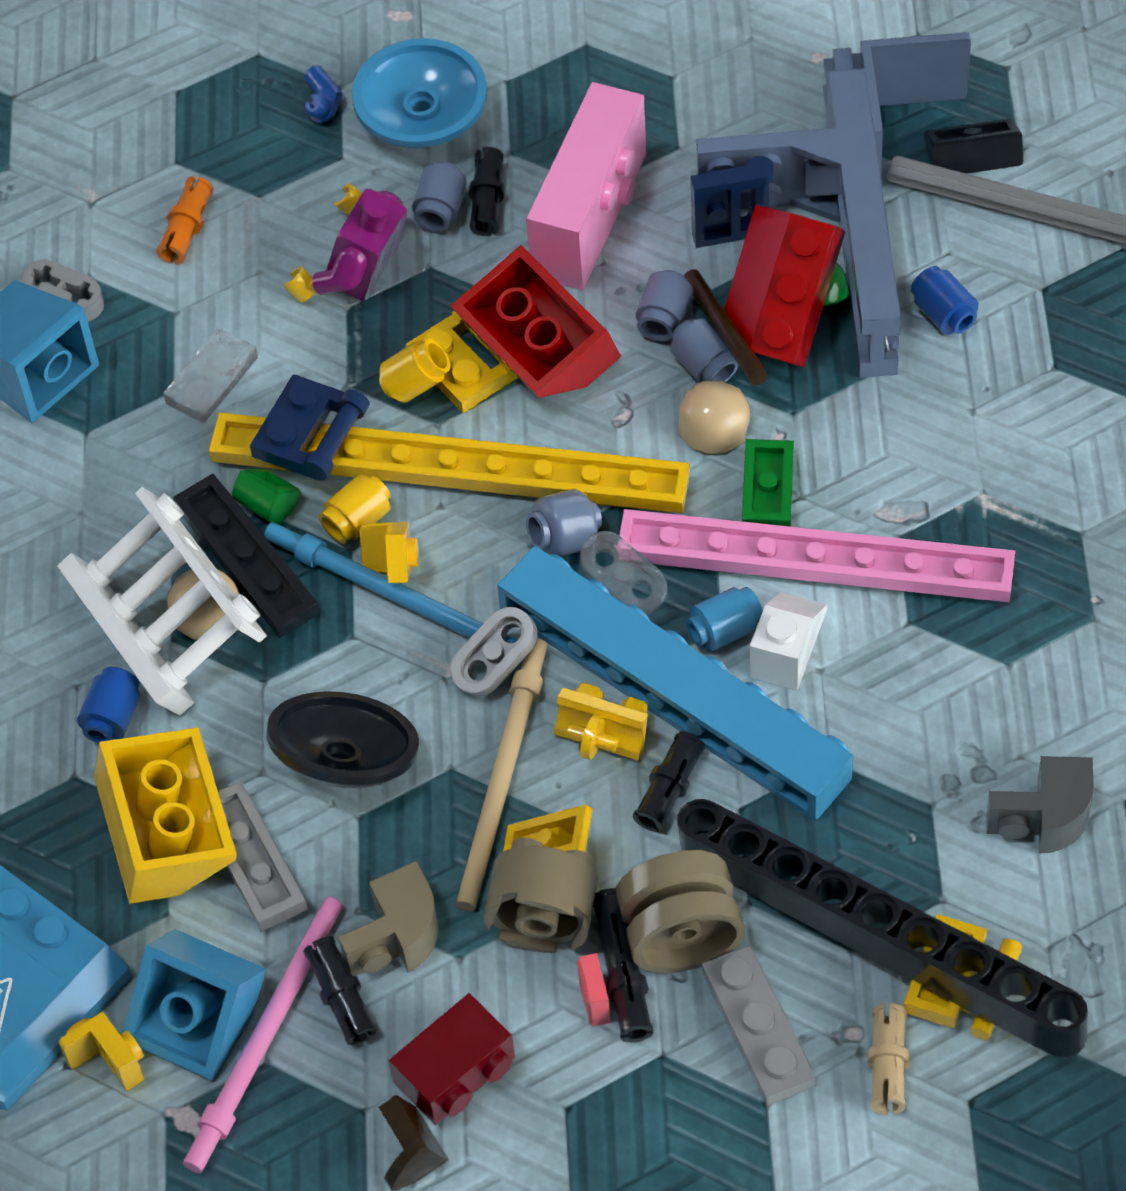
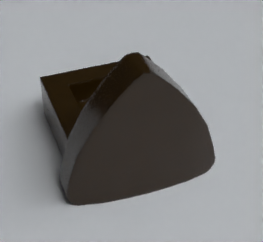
M394 1095L379 1107L404 1149L394 1160L384 1177L391 1191H397L419 1181L449 1160L416 1106Z

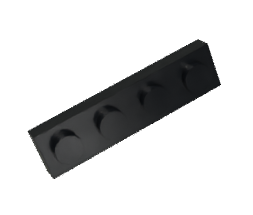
M214 473L173 497V501L184 513L182 517L247 599L258 610L259 614L278 638L320 614L319 605L315 598Z

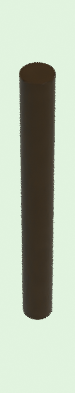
M696 269L687 271L684 277L693 288V297L750 383L753 385L763 383L767 378L766 370L701 273Z

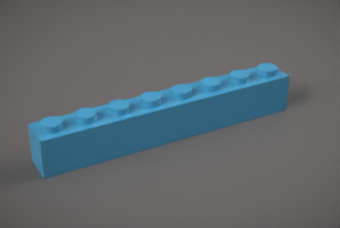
M534 546L497 584L500 609L515 607L524 611L535 622L539 638L626 696L645 701L648 704L647 710L678 731L689 732L699 737L704 742L705 749L813 821H817L852 780L853 754L840 739L832 735H823L811 727L799 712L790 708L785 710L770 700L766 693L752 682L744 683L730 674L718 659L712 656L704 657L689 647L685 639L675 631H665L651 622L647 615L637 606L632 604L625 605L611 596L607 588L595 579L587 580L573 571L568 562L557 554L549 555L537 546Z

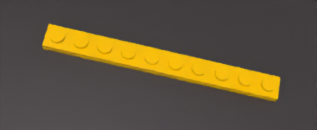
M219 412L209 448L211 462L287 470L254 458L251 455L250 444L267 417ZM323 424L306 453L317 449L331 424ZM351 427L332 460L334 467L329 474L354 478L358 474H363L367 477L375 476L381 481L537 498L576 489L584 493L590 501H594L596 504L683 513L690 477V463Z

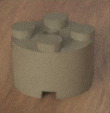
M532 838L514 839L511 849L499 854L495 860L484 914L485 926L489 930L493 924L500 929V940L528 951L554 953L556 952L557 944L571 942L570 950L579 948L588 938L598 878L593 869V857L580 850L565 852L559 849L543 847L539 841Z

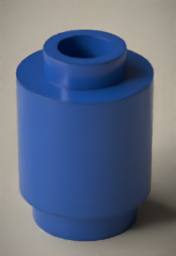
M931 266L922 271L913 281L910 291L914 295V303L943 334L963 333L974 324L977 318L978 300L950 271L941 270L938 266Z
M106 667L100 675L94 677L77 717V724L83 730L86 738L98 744L103 741L124 738L140 699V692L138 690L140 682L135 675L122 668Z

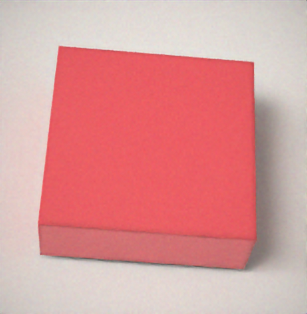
M595 953L581 956L579 961H577L578 976L589 1024L592 1023V1027L611 1023L609 999L598 955Z

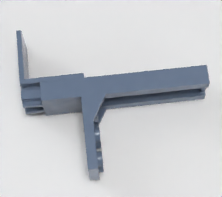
M968 32L860 41V53H852L851 48L833 49V58L824 59L826 85H823L827 115L826 129L696 139L697 174H703L711 170L719 171L746 166L747 162L753 157H767L774 164V178L769 184V208L792 205L839 223V228L846 231L842 242L845 273L849 283V302L860 378L898 374L897 349H899V338L897 335H900L901 316L881 185L883 128L879 106L965 99L967 97L971 38ZM751 189L740 191V209L751 208Z

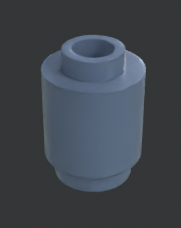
M439 162L430 164L423 169L412 204V210L416 224L427 231H445L456 220L467 181L463 173L453 164Z
M665 270L655 272L649 277L636 311L637 329L646 338L659 342L668 341L672 338L674 330L683 322L693 295V288L681 273Z
M705 319L686 320L674 330L670 351L699 383L703 381L727 382L738 369V363L719 334Z

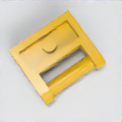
M454 311L449 317L406 343L407 347L417 340L426 341L427 339H434L441 344L449 357L450 370L445 373L444 379L436 384V386L462 413L467 412L518 378ZM468 330L499 364L490 369L459 336Z

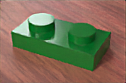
M746 439L742 522L791 527L794 440Z

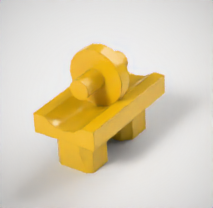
M584 682L574 691L562 688L557 696L558 714L554 726V735L580 742V756L588 760H593L599 749L637 761L640 759L644 751L648 719V704L645 701L633 697L623 699L620 705L605 701L604 693L599 687Z

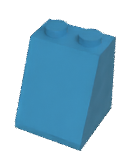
M14 280L0 292V399L29 422L33 423L99 366V361L84 308L77 303Z

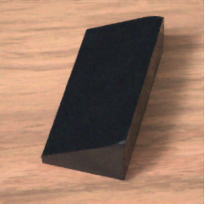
M1011 118L932 129L923 132L927 153L932 165L967 174L1016 167L1024 162L1022 133Z

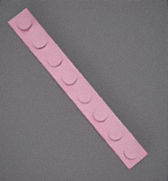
M624 509L617 546V559L620 561L1009 603L1015 558L1014 550Z

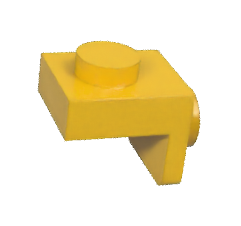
M409 521L366 523L361 525L362 565L378 573L387 572L388 583L408 582L412 567H419L418 539L410 538Z
M103 1011L91 1019L85 1018L76 1022L68 1029L66 1035L58 1041L64 1058L71 1069L77 1068L99 1053L126 1092L144 1081L138 1063L144 1057L141 1048L128 1030L119 1034Z

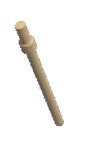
M537 639L533 650L523 659L521 670L515 671L509 690L513 696L455 903L459 909L464 911H474L476 909L532 702L538 700L543 684L540 672L548 645L541 639Z

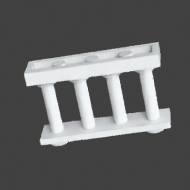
M141 487L135 494L149 511V514L100 560L92 559L88 563L70 553L57 567L154 701L181 716L195 703L184 689V686L188 683L186 677L237 630L259 643L267 635L255 621L260 617L258 610L242 594L237 596L181 523L179 519L184 515L181 508L167 494L163 493L158 497L144 487ZM162 529L174 547L122 595L120 593L115 594L109 586L113 581L111 575ZM187 562L200 580L147 629L145 627L140 628L133 619L138 614L136 608ZM212 596L225 615L173 663L165 662L158 653L162 649L161 642Z

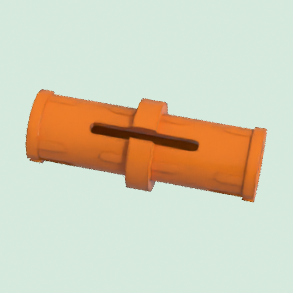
M190 176L186 179L177 205L172 206L167 214L168 226L156 249L158 257L167 263H172L175 253H177L174 260L175 265L183 263L194 234H198L203 226L202 214L214 190L212 184L202 177H198L195 188L193 187L196 180L195 176Z

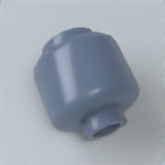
M576 489L566 490L537 499L531 509V513H528L526 517V530L532 545L537 546L549 555L565 556L591 548L597 539L598 529L602 525V516L597 504L594 501H590L584 493Z

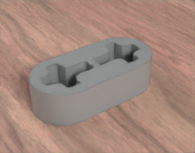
M46 259L30 263L21 274V282L71 302H74L73 297L78 299L77 304L84 308L88 322L96 319L103 311L104 300L101 288L96 280L87 275ZM48 279H51L52 284L47 283ZM86 296H90V299H89V300L84 299V298H85Z

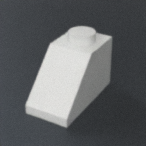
M779 592L763 609L750 644V678L798 690L825 617L827 604Z

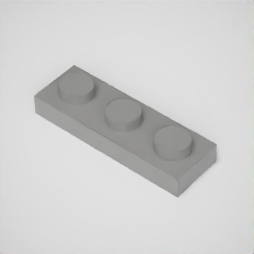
M240 781L218 791L237 853L236 861L226 867L260 932L308 910L299 887L243 783Z
M751 945L703 963L702 974L766 1106L816 1087V1077Z

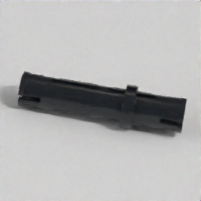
M616 889L600 890L595 893L593 908L609 981L605 986L608 999L615 1004L621 1040L629 1043L640 1042L648 1039L654 1033L645 994L649 990L646 976L640 973L638 965L633 962L627 939L628 925L622 921L616 899ZM614 929H615V932H616V936H617V941H618V946H619L620 953L618 952V947H617V943H616V938H615V934H614Z

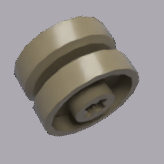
M689 850L660 855L634 867L621 878L615 887L622 921L628 925L627 939L633 962L643 970L656 973H672L702 967L703 963L733 951L745 937V926L739 905L732 898L733 885L727 864L718 854L703 850Z

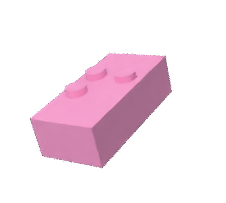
M595 82L591 83L526 218L529 253L561 285L584 290L622 206H628L632 201L636 185L635 178L646 156L644 95Z

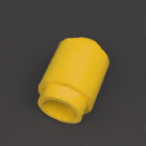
M417 340L381 363L379 370L380 386L388 397L402 403H407L444 379L445 373L450 370L449 357L445 349L436 340Z
M358 474L324 503V510L318 515L319 521L324 530L338 543L345 544L349 539L357 540L360 537V527L362 524L376 523L390 511L391 507L388 501L391 497L390 492L379 478Z

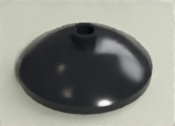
M312 692L292 697L272 711L266 730V738L270 749L290 770L311 781L341 788L372 787L399 777L412 767L417 758L419 748L418 733L413 724L403 714L378 700L346 692Z

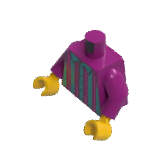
M351 183L346 184L342 188L346 196L341 201L334 202V205L345 213L348 218L336 237L326 271L316 272L312 277L303 266L297 267L291 272L293 279L283 284L287 291L300 303H304L315 293L322 295L340 291L364 302L403 236L408 209L403 205L402 200L398 196L388 191L376 192L372 189H365L362 193Z

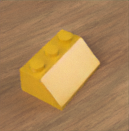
M199 727L99 742L94 779L129 904L180 896L236 861L237 853Z

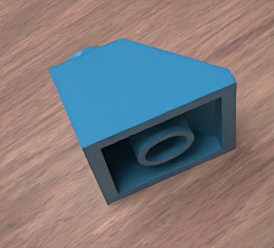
M174 929L146 945L122 1033L128 1030L141 1049L209 1080H213L219 1074L253 1016L266 968Z

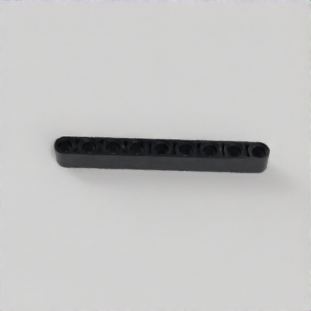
M695 799L687 802L680 808L677 815V825L681 851L703 850L718 854L727 864L733 886L905 978L918 982L922 987L1052 1056L1067 1058L1078 1054L1084 1048L1087 1041L1088 1009L1084 998L1076 991L713 801ZM699 831H709L704 834H695ZM743 853L753 854V855H750V856H748V857H739V856H738V855H741V854H743ZM786 876H794V877H797V878H795V879H793V880H782V879H781V878H784V877H786ZM831 899L841 900V902L836 904L825 903V901ZM874 923L887 924L886 926H883L881 928H873L869 926ZM918 947L932 948V950L927 952H919L914 949ZM964 971H974L979 973L975 976L960 975V973ZM1011 995H1019L1025 997L1026 999L1021 1001H1011L1006 999V997H1009ZM1057 1020H1067L1072 1022L1073 1024L1069 1026H1058L1053 1024V1022Z

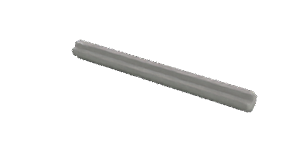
M898 155L894 156L889 164L887 175L888 180L892 183L1126 244L1125 215Z

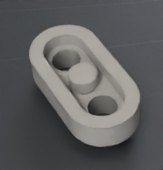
M505 607L494 612L453 657L450 671L454 683L465 693L472 696H485L495 691L533 650L538 637L537 627L533 619L524 611L515 607ZM512 628H520V638L514 643H507L506 635L508 631ZM485 664L487 667L486 675L482 679L474 680L472 676L473 669L477 665Z

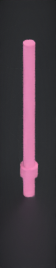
M325 897L214 1104H208L197 1123L200 1131L182 1163L188 1170L199 1174L202 1173L219 1139L225 1140L236 1121L233 1113L311 969V965L304 956L303 950L308 945H311L313 950L316 949L312 942L327 937L330 934L344 907L337 899Z

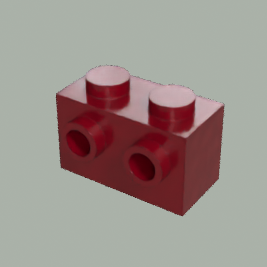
M468 993L388 1061L393 1083L434 1125H437L447 1115L453 1117L462 1112L470 1103L473 1093L487 1081L493 1083L503 1077L510 1069L515 1053L512 1034Z

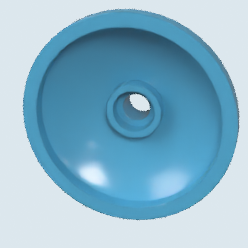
M410 39L394 43L379 50L361 66L353 82L352 101L358 120L376 138L401 147H430L459 137L475 124L485 108L487 83L483 69L478 61L463 48L437 39Z

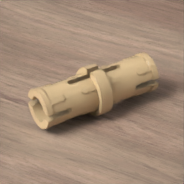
M884 1003L876 1005L872 1009L873 1047L868 1050L867 1063L872 1069L870 1108L884 1115H888V1101L892 1102L893 1114H898L905 1109L904 1070L910 1066V1054L908 1049L905 1048V1019L907 1010L895 1003H889V1017L885 1016Z

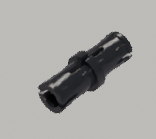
M482 147V151L479 149L476 151L474 178L469 184L468 193L469 198L472 200L469 226L470 230L479 236H491V231L494 234L498 232L499 206L505 197V185L501 180L504 154L501 150L494 147Z
M680 731L679 734L676 733L663 762L652 769L649 775L651 784L637 810L633 813V819L639 826L652 832L663 830L664 823L676 800L683 797L690 787L688 778L701 753L705 750V744L699 737L685 731Z
M334 937L320 938L312 942L316 948L315 950H313L311 945H308L303 950V953L308 959L322 988L319 992L323 1005H330L344 1034L347 1045H354L368 1039L365 1032H368L369 1036H373L378 1031V1028L373 1023L358 992L361 989L360 981L357 976L353 977V975H350L336 946Z

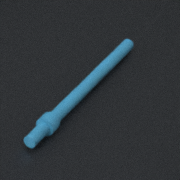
M271 522L265 531L264 536L269 542L294 553L295 560L312 568L319 565L468 638H471L484 624L401 583H388V577L326 548L325 541L308 533L301 536L274 522ZM506 635L507 643H514L517 641V639L509 635Z

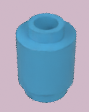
M732 587L690 608V618L687 619L686 626L691 639L697 646L703 645L707 650L713 652L753 633L763 610L757 596L750 588L744 587L739 590Z

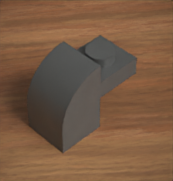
M1041 756L1037 792L989 791L986 834H1000L1009 839H1019L1027 835H1038L1039 854L1052 853L1071 845L1081 836L1088 823L1094 788L1093 757Z

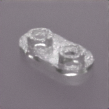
M601 531L594 533L586 539L580 552V566L589 579L599 581L607 588L611 596L625 605L632 604L637 606L646 615L657 611L661 607L667 594V582L663 573L616 533ZM600 552H607L612 556L613 563L608 567L599 566L595 561V556ZM636 584H644L650 589V596L646 599H639L634 596L632 588Z

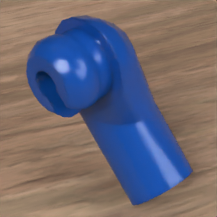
M316 65L308 69L304 76L305 82L316 93L311 95L313 98L312 103L306 101L305 111L315 122L324 123L335 116L343 93L321 66Z

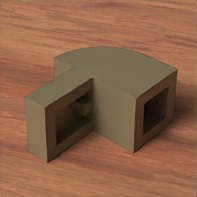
M417 861L370 881L373 905L380 918L338 937L344 963L353 977L363 972L372 973L379 971L387 966L391 959L400 956L407 972H410L420 966L431 954L437 941L438 921L431 888Z

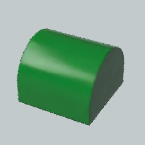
M267 468L240 470L232 490V497L236 502L268 522L279 524L291 514L302 492L299 491V488Z

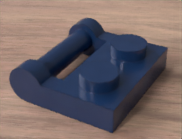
M756 156L751 158L746 166L719 171L711 170L703 174L690 176L691 224L695 248L745 239L755 205L769 208V184L774 178V164L772 160L764 156ZM751 189V209L746 216L740 217V191Z
M293 374L251 442V455L259 460L312 479L325 481L334 467L332 462L334 456L356 419H361L365 415L370 402L365 395L356 390L349 389L344 392ZM330 411L337 412L317 449L306 453Z

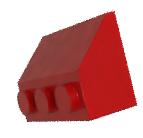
M755 205L724 307L754 353L805 367L845 236V230L835 225L797 214Z
M522 245L516 248L451 305L452 310L538 398L586 388L622 357L609 332Z

